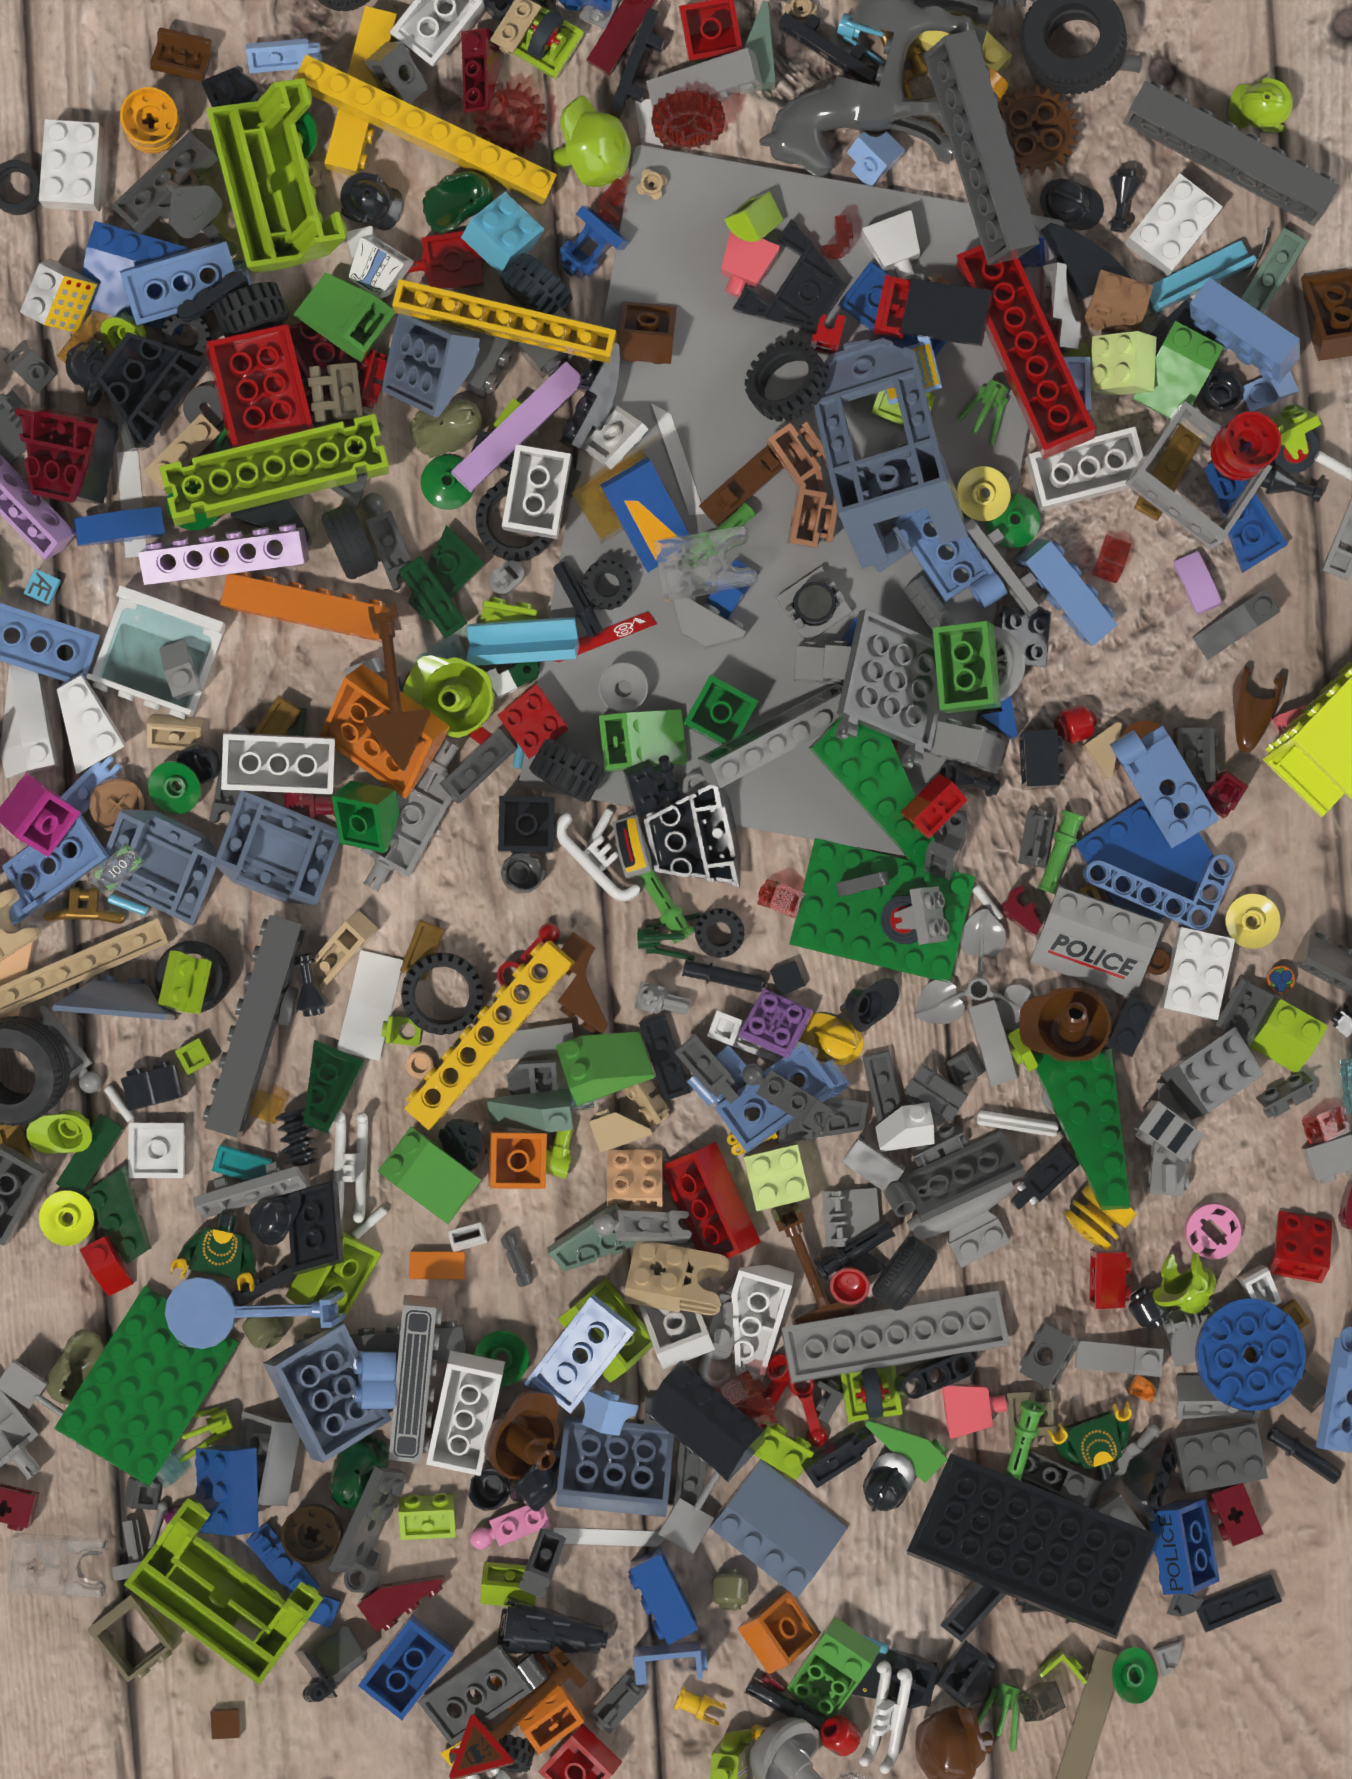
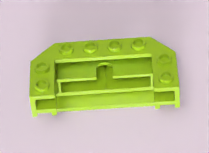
M305 78L273 82L261 98L255 102L206 108L246 265L254 273L286 269L328 256L346 239V224L341 220L339 212H334L323 223L322 214L317 210L315 202L316 190L311 185L308 175L309 163L304 158L301 149L303 145L302 137L297 132L295 123L312 103V93L310 88L306 86Z
M187 1498L170 1520L155 1545L124 1585L260 1685L323 1600V1597L319 1595L314 1587L300 1582L287 1601L282 1599L276 1590L267 1588L259 1582V1579L253 1573L246 1572L240 1568L233 1558L221 1554L210 1541L197 1536L210 1514L202 1504Z

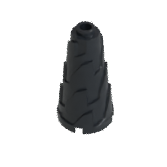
M506 1597L504 1605L509 1606L508 1610H502L497 1644L504 1645L501 1648L507 1655L519 1653L549 1654L556 1646L563 1653L579 1654V1652L599 1653L601 1648H606L608 1632L603 1631V1626L584 1622L582 1619L563 1615L554 1610L535 1606L516 1598Z

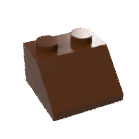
M622 301L617 342L620 349V359L628 362L642 361L654 364H671L677 306Z

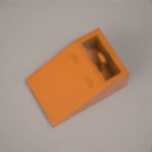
M534 1654L546 1672L550 1674L553 1669L543 1655ZM499 1677L492 1680L495 1686H502V1681ZM562 1685L560 1687L557 1686L518 1725L540 1755L584 1723L585 1714L565 1686ZM538 1687L508 1708L510 1712H513Z

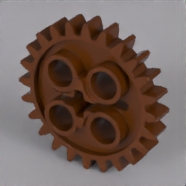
M1036 86L1034 93H1030L1028 87H1025L1022 96L1015 90L1013 93L1014 100L1006 96L1004 98L1006 107L998 105L1001 118L1006 123L1007 138L1009 144L1013 147L1014 161L1019 166L1020 174L1024 172L1025 168L1029 169L1030 176H1033L1035 169H1039L1040 174L1043 176L1046 167L1054 172L1056 170L1055 162L1063 166L1065 164L1063 156L1070 158L1073 153L1068 147L1075 148L1077 142L1072 138L1078 137L1079 131L1072 128L1077 126L1079 121L1077 119H1070L1075 110L1070 109L1066 111L1065 108L1069 101L1065 100L1060 103L1058 101L1060 97L1059 92L1054 97H1051L1050 88H1047L1045 93L1041 94L1039 86ZM1047 110L1051 113L1052 118L1050 120H1042L1038 112ZM1019 115L1024 118L1025 124L1017 126L1012 122L1011 118ZM1052 125H1057V126H1058V129L1049 128V127L1052 126ZM1031 127L1039 131L1038 136H1035L1034 132H1029ZM1012 133L1021 134L1018 137H1011ZM1048 136L1054 137L1058 145L1049 147L1044 143V138ZM1026 142L1030 145L1031 150L1029 152H1021L1017 144Z

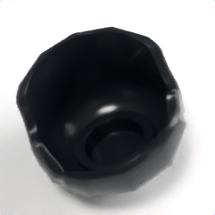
M1216 369L1207 377L1201 389L1202 398L1206 405L1213 410L1221 412L1231 411L1237 407L1243 395L1241 382L1235 377L1233 372L1220 371V369Z
M196 742L178 752L176 761L184 763L193 769L201 784L212 781L219 774L221 764L218 754L205 743Z
M494 1467L482 1468L481 1476L474 1475L470 1480L468 1497L476 1508L483 1511L498 1509L506 1503L510 1496V1479L502 1474L500 1475Z

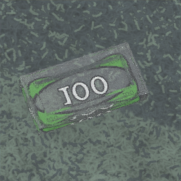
M124 843L88 879L108 897L134 874L145 861L127 843Z

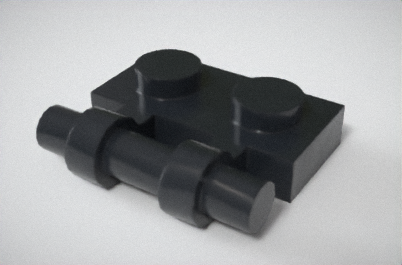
M667 755L659 757V765L652 767L649 760H646L623 770L633 810L637 817L662 808L661 799L664 797H668L671 804L680 800V787L674 779L676 773L674 764L670 762ZM663 778L664 783L657 786L656 780Z

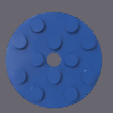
M1239 1299L1222 1305L1206 1319L1197 1337L1195 1360L1204 1386L1217 1400L1238 1410L1259 1411L1280 1404L1292 1394V1390L1299 1379L1302 1378L1304 1372L1306 1351L1302 1334L1289 1314H1286L1276 1307L1275 1304L1268 1301ZM1249 1346L1254 1348L1257 1353L1256 1359L1251 1363L1243 1357L1245 1350Z

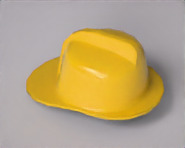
M824 1013L813 1014L800 1037V1042L819 1049L818 1058L826 1061L834 1060L838 1065L850 1064L858 1059L864 1044L861 1032L854 1029L851 1023Z

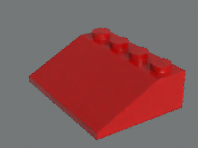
M288 324L212 340L206 343L205 348L230 449L314 429Z

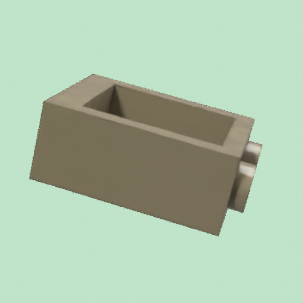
M134 1592L87 1629L127 1683L133 1678L139 1681L151 1671L148 1666L157 1660L160 1664L173 1654L170 1649L175 1645V1642L142 1599ZM133 1607L163 1644L134 1668L104 1631Z

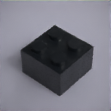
M1057 729L1022 732L1019 735L1022 790L1055 789L1065 779L1064 764H1059V754L1063 752L1062 736H1057Z
M499 796V853L555 854V797Z

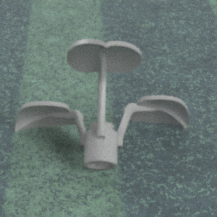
M984 908L977 911L966 921L960 938L961 947L966 954H978L977 976L969 981L968 990L957 993L955 985L948 980H944L947 982L938 980L929 982L922 990L914 1014L917 1018L933 1024H948L959 1019L964 1013L965 1005L959 997L970 995L974 1000H984L987 997H993L1000 1000L996 1005L1003 1028L1014 1031L1019 1027L1021 1007L1024 1002L1035 996L1028 988L1018 984L1009 985L1004 992V996L990 991L988 979L982 976L983 954L995 956L1000 953L1006 943V933L1002 924L988 909Z

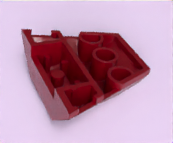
M301 321V323L288 326L310 416H312L314 412L311 411V403H313L312 388L308 386V378H310L309 367L320 366L321 377L328 376V365L357 363L358 369L361 363ZM252 328V329H249V332H254V331L263 330V329H268V328H262V329ZM329 385L322 386L324 402L331 397Z
M14 408L16 417L20 416L23 433H20V440L26 444L28 457L25 459L31 494L70 503L75 502L81 492L90 466L98 419L61 410Z

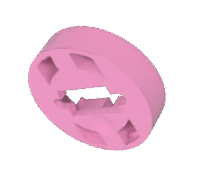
M1205 1203L1190 1211L1184 1224V1237L1188 1246L1195 1253L1207 1259H1220L1231 1254L1237 1247L1241 1237V1226L1237 1216L1229 1208L1217 1203ZM1217 1208L1224 1210L1220 1215L1213 1213ZM1204 1218L1206 1221L1211 1219L1226 1234L1224 1237L1226 1240L1225 1245L1221 1242L1216 1244L1201 1229L1203 1226L1200 1222L1201 1219ZM1233 1220L1234 1227L1231 1229L1229 1223ZM1194 1232L1196 1239L1192 1242L1190 1235ZM1205 1247L1212 1249L1208 1254L1201 1252Z

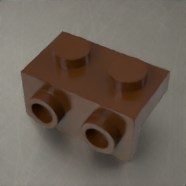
M160 27L157 32V45L150 61V70L203 82L212 59V40Z

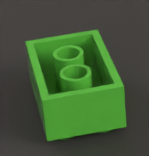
M988 621L934 627L933 639L940 710L945 713H956L1001 707L994 625Z

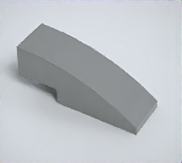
M995 1000L967 1008L990 1086H996L1017 1079Z

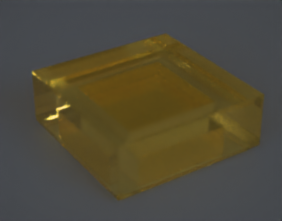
M258 1089L249 1115L275 1125L277 1122L275 1117L280 1114L285 1098Z

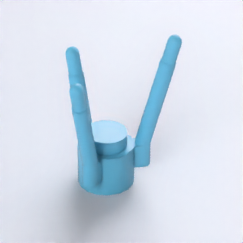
M847 13L843 14L837 29V34L843 36L842 42L853 47L856 44L862 46L854 40V37L860 38L862 31L880 37L884 36L882 31L853 22V15ZM865 48V55L879 65H885L883 60Z

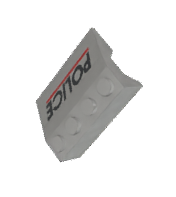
M1057 885L1053 902L1030 962L1118 994L1130 995L1135 998L1164 923L1152 917Z

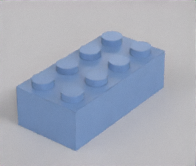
M1209 278L1190 302L1192 327L1202 335L1207 333L1213 337L1214 342L1224 346V350L1229 348L1237 354L1236 357L1246 365L1252 364L1257 367L1259 373L1267 380L1272 381L1274 379L1280 383L1300 358V339L1213 279Z

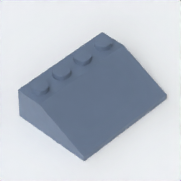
M397 313L381 391L429 415L439 417L473 369L476 357L479 354L480 339L449 325Z
M344 1323L295 1344L263 1363L310 1458L322 1463L392 1420L387 1409H361L357 1407V1402L353 1401V1387L358 1385V1374H354L353 1363L354 1358L358 1357L359 1352Z
M565 1416L556 1506L666 1517L674 1436L662 1426L624 1422L619 1436L605 1434L583 1425V1418Z
M760 1459L714 1517L710 1525L714 1532L797 1598L816 1575L848 1529V1527L762 1459Z

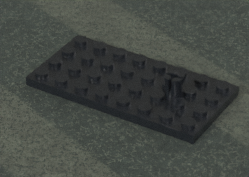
M950 1453L907 1549V1555L1117 1639L1158 1541V1535Z

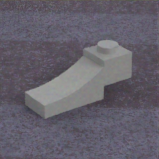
M1057 262L1043 266L1040 307L1060 351L1067 352L1078 350L1081 341V322L1075 320L1068 298L1067 264Z
M1077 1340L1080 1344L1076 1349L1075 1368L1162 1377L1164 1349L1161 1347Z

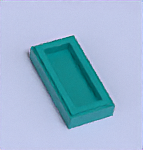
M220 1144L212 1171L248 1181L267 1175L266 1165L273 1163V1159Z

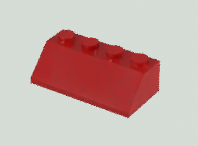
M716 1142L662 1165L663 1177L678 1210L689 1213V1216L686 1219L683 1218L687 1230L692 1233L691 1239L696 1250L720 1254L728 1259L761 1243Z

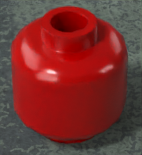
M1075 705L1061 710L1054 721V729H1057V736H1062V739L1068 744H1075L1092 737L1095 730L1094 726L1097 725L1094 712L1088 710L1084 705Z
M834 1715L823 1723L820 1731V1740L829 1751L844 1757L852 1754L858 1748L861 1741V1732L858 1726L842 1715Z

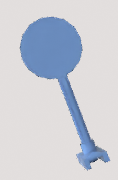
M200 1276L186 1279L176 1286L167 1299L165 1310L168 1328L175 1338L188 1347L199 1349L216 1346L227 1338L235 1324V1318L312 1316L313 1318H320L321 1328H332L346 1318L345 1313H338L337 1301L344 1297V1291H333L319 1301H313L312 1304L236 1306L233 1297L225 1286L214 1279Z

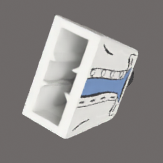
M373 235L363 236L358 243L349 279L359 285L360 289L376 297H387L392 294L397 287L398 280L403 279L414 261Z

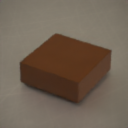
M239 1708L210 1711L212 1739L240 1738Z

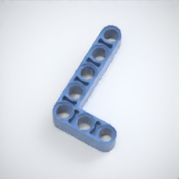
M1223 854L1210 857L1203 868L1190 899L1099 860L1086 864L1083 869V878L1088 884L1182 926L1193 930H1202L1207 928L1213 920L1233 874L1234 862L1230 857ZM1218 859L1226 864V870L1222 875L1215 873L1213 868L1215 861ZM1095 865L1100 866L1103 870V877L1099 881L1093 880L1090 876V870ZM1120 876L1125 877L1129 884L1124 892L1118 891L1115 885L1117 878ZM1207 884L1211 885L1215 890V895L1211 900L1205 899L1202 894L1203 888ZM1146 887L1150 888L1154 894L1153 900L1150 903H1145L1141 899V891ZM1170 899H1175L1179 904V909L1175 914H1170L1166 910V903ZM1195 910H1200L1204 915V920L1200 925H1195L1192 922L1191 916Z

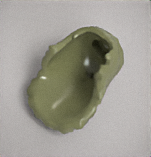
M458 399L449 402L439 417H434L421 410L417 412L415 418L410 422L411 439L415 442L416 448L422 454L433 458L439 457L448 451L455 452L464 447L479 434L483 421L478 406L470 400Z
M80 1329L68 1339L63 1353L45 1377V1381L48 1382L46 1390L52 1399L62 1404H70L106 1347V1343L100 1335H96L93 1331Z

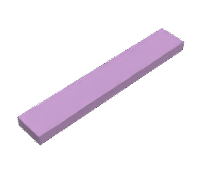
M565 362L452 470L451 474L471 493L515 451L516 444L521 445L578 390L577 387L580 383L581 375Z

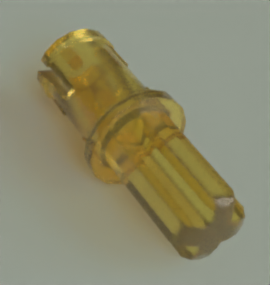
M92 315L87 316L74 334L70 333L71 338L56 356L66 364L68 351L79 343H88L101 327L100 321Z

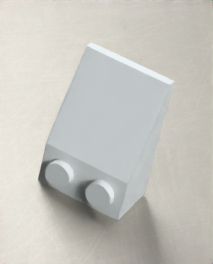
M414 0L391 29L390 34L400 42H403L405 46L433 67L461 39V32L468 31L473 27L486 10V7L482 0Z
M639 1305L663 1370L675 1366L681 1361L685 1362L715 1350L702 1314L682 1310L674 1312Z

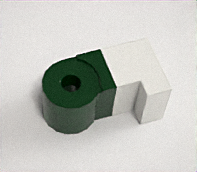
M536 662L517 663L515 667L501 674H498L496 668L486 673L491 678L492 688L499 700L533 683L539 675V667Z

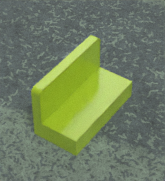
M484 1562L480 1603L508 1607L509 1605H504L506 1597L536 1606V1595L518 1588L526 1565Z

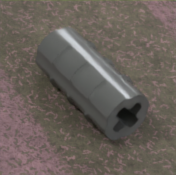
M923 576L917 578L903 589L932 632L934 627L948 626L954 621L947 608L944 607Z

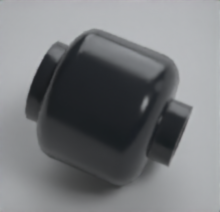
M1144 1286L1130 1296L1131 1301L1128 1309L1142 1327L1151 1325L1153 1328H1157L1167 1320L1165 1315L1168 1313L1170 1306L1165 1307L1155 1303L1153 1293L1157 1288Z

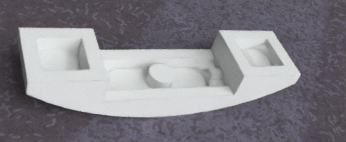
M716 1010L707 1037L774 1062H778L783 1058L779 1054L740 1038L739 1032L745 1021ZM798 1041L794 1050L803 1043ZM805 1044L816 1059L819 1049Z

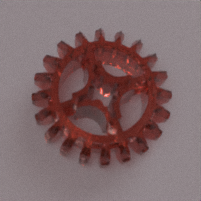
M508 81L506 82L507 89L502 90L501 85L497 83V92L493 94L490 110L475 112L480 115L473 118L474 124L480 125L475 129L476 134H484L481 137L482 139L503 149H509V152L515 154L514 149L519 148L521 154H525V145L530 149L535 148L532 139L536 141L542 140V136L537 131H546V125L541 123L547 121V114L541 113L545 110L544 103L537 104L540 96L538 94L531 96V87L526 88L522 92V83H517L516 88L512 89L511 82ZM508 100L520 101L528 107H513ZM500 103L501 113L493 117V121L488 122L491 110ZM506 109H508L509 115H513L515 129H513L511 123H508ZM533 116L530 128L521 135L520 125L527 121L528 117ZM493 131H508L512 135V138L508 139L500 137Z
M688 88L685 91L676 89L674 94L666 93L665 98H658V103L654 105L651 117L655 137L660 139V143H667L669 148L677 146L678 150L688 148L689 151L691 147L701 149L703 144L710 145L711 140H718V136L723 133L725 122L722 102L717 100L716 95H710L708 91L700 92L698 88L694 91H690Z

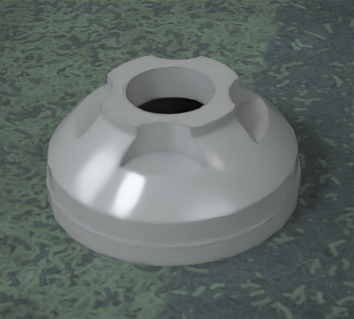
M625 662L615 663L601 674L598 682V692L605 706L615 712L626 713L637 709L645 701L648 693V682L645 674L637 666ZM621 681L628 682L632 687L631 693L627 697L618 696L615 692L617 683Z

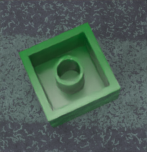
M710 675L686 717L683 726L721 746L742 734L759 701Z

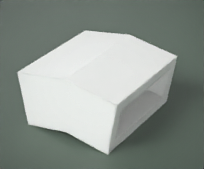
M481 1222L448 1231L451 1248L454 1252L488 1243L485 1228ZM480 1231L481 1236L456 1243L455 1237Z

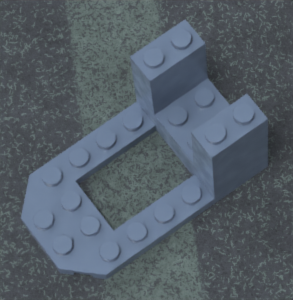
M881 338L830 354L824 362L828 371V377H826L828 384L827 387H823L825 390L824 395H817L820 401L817 405H814L838 515L862 569L889 561L880 522L924 508L928 509L941 544L968 537L958 494L937 441L915 351L906 347L902 349L893 345L892 341ZM895 387L909 445L856 461L843 403Z

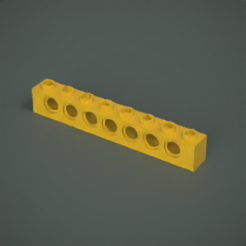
M402 279L398 280L392 304L394 312L606 363L611 362L617 337L616 330Z
M551 940L545 944L540 942L530 953L533 956L531 961L527 965L522 963L512 974L515 977L513 982L509 986L504 984L494 995L497 998L496 1002L491 1007L487 1004L477 1015V1018L480 1019L474 1027L469 1025L459 1036L462 1040L456 1048L451 1046L441 1057L444 1060L443 1064L438 1069L433 1067L423 1078L426 1081L425 1085L420 1090L416 1087L406 1098L409 1103L404 1109L426 1129L431 1130L436 1126L575 963ZM538 963L545 965L548 970L547 976L544 979L538 978L535 974V966ZM520 984L526 985L529 988L530 995L527 999H521L517 995V988ZM502 1005L508 1006L512 1011V1016L509 1020H504L499 1015V1009ZM484 1026H488L493 1030L494 1037L492 1041H487L482 1037L481 1031ZM466 1047H471L476 1052V1059L473 1062L466 1060L464 1057V1049ZM448 1068H453L458 1072L457 1082H451L447 1079L446 1071ZM430 1089L439 1091L441 1095L439 1103H434L429 1099L428 1093Z

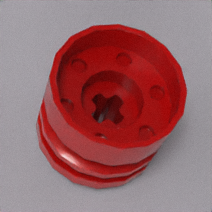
M1247 411L1238 414L1214 436L1210 446L1211 459L1215 468L1223 476L1232 480L1245 481L1255 477L1278 456L1281 448V434L1277 425L1262 413Z

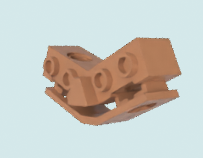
M807 422L801 424L798 431L789 423L765 439L797 486L787 543L817 548L819 538H824L823 542H832L838 512L834 493L832 490L830 505L825 504L827 493H825L820 471L822 468L816 461L820 457L827 467L822 443ZM801 435L804 441L808 442L809 448L814 455L810 457L797 436ZM821 509H825V523L822 526L821 533H819L817 530Z

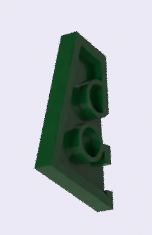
M446 525L427 565L450 599H452L486 564ZM412 593L408 604L428 623L431 620Z
M314 1040L304 1124L327 1134L330 1133L364 1066L363 1060Z
M125 1165L88 1190L83 1196L89 1201L96 1219L126 1264H129L152 1247L143 1218L139 1215L135 1204V1199L137 1198L134 1189L130 1187L127 1177L129 1172L127 1165Z

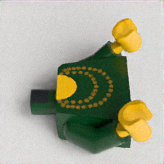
M220 1213L217 1228L206 1226L203 1230H197L184 1243L177 1259L171 1263L170 1274L172 1275L175 1268H180L183 1270L180 1279H183L186 1276L187 1265H189V1270L237 1280L239 1291H241L242 1284L250 1283V1292L254 1291L253 1277L257 1259L251 1242L245 1239V1234L233 1231L236 1215Z
M1125 1402L1126 1407L1122 1410H1118L1115 1403L1112 1406L1114 1413L1109 1410L1064 1427L1059 1423L1060 1429L1057 1433H1052L1050 1429L1047 1430V1433L1055 1443L1060 1455L1074 1466H1082L1085 1470L1095 1467L1100 1481L1116 1476L1111 1461L1121 1458V1451L1127 1446L1130 1433L1129 1418L1132 1416V1412L1128 1402Z

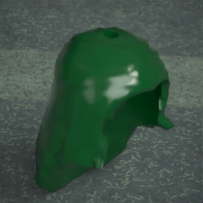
M466 171L444 176L440 184L426 191L425 197L422 200L426 222L433 232L442 235L456 229L466 219L475 216L493 202V187L489 179L478 171Z
M367 1435L337 1454L330 1480V1495L337 1505L356 1510L374 1467H388L389 1452L386 1450L383 1440H379L378 1437L373 1435Z

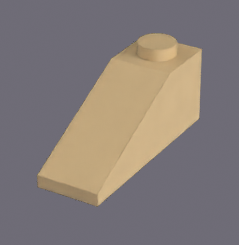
M360 911L356 912L342 924L314 957L316 961L311 963L314 982L321 991L326 988L379 930Z

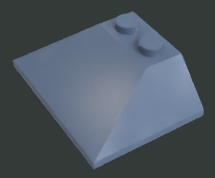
M241 790L213 864L233 883L283 903L317 905L339 844L338 830L335 827Z
M121 809L105 849L110 857L103 861L98 869L108 864L124 846L130 848L140 858L141 864L126 874L133 865L135 856L133 853H124L115 858L106 867L102 874V881L104 883H112L124 876L114 889L194 926L217 869L213 864L217 850L205 834L157 811ZM119 859H125L128 862V867H121V873H116L112 869L117 875L114 878V875L108 872L111 867L113 868L114 864L119 865Z
M101 975L100 981L92 980L55 1003L52 1010L176 1020V1014L173 1010L158 1005L160 995L152 985L144 984L145 979L128 978V983L117 982V977L103 975Z

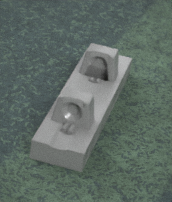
M1352 496L1321 571L1344 580H1349L1352 572V547L1342 545L1340 542L1352 546Z
M972 518L965 524L969 538L984 559L986 558L1025 614L1030 617L1037 612L1039 605L1027 590L1036 584L1037 579L1030 572L1019 580L995 549V546L1004 540V536L999 529L986 536Z
M277 1162L266 1165L267 1175L232 1186L227 1183L225 1178L214 1180L215 1191L193 1197L194 1207L203 1218H207L307 1188V1180L297 1166L282 1170L277 1165Z

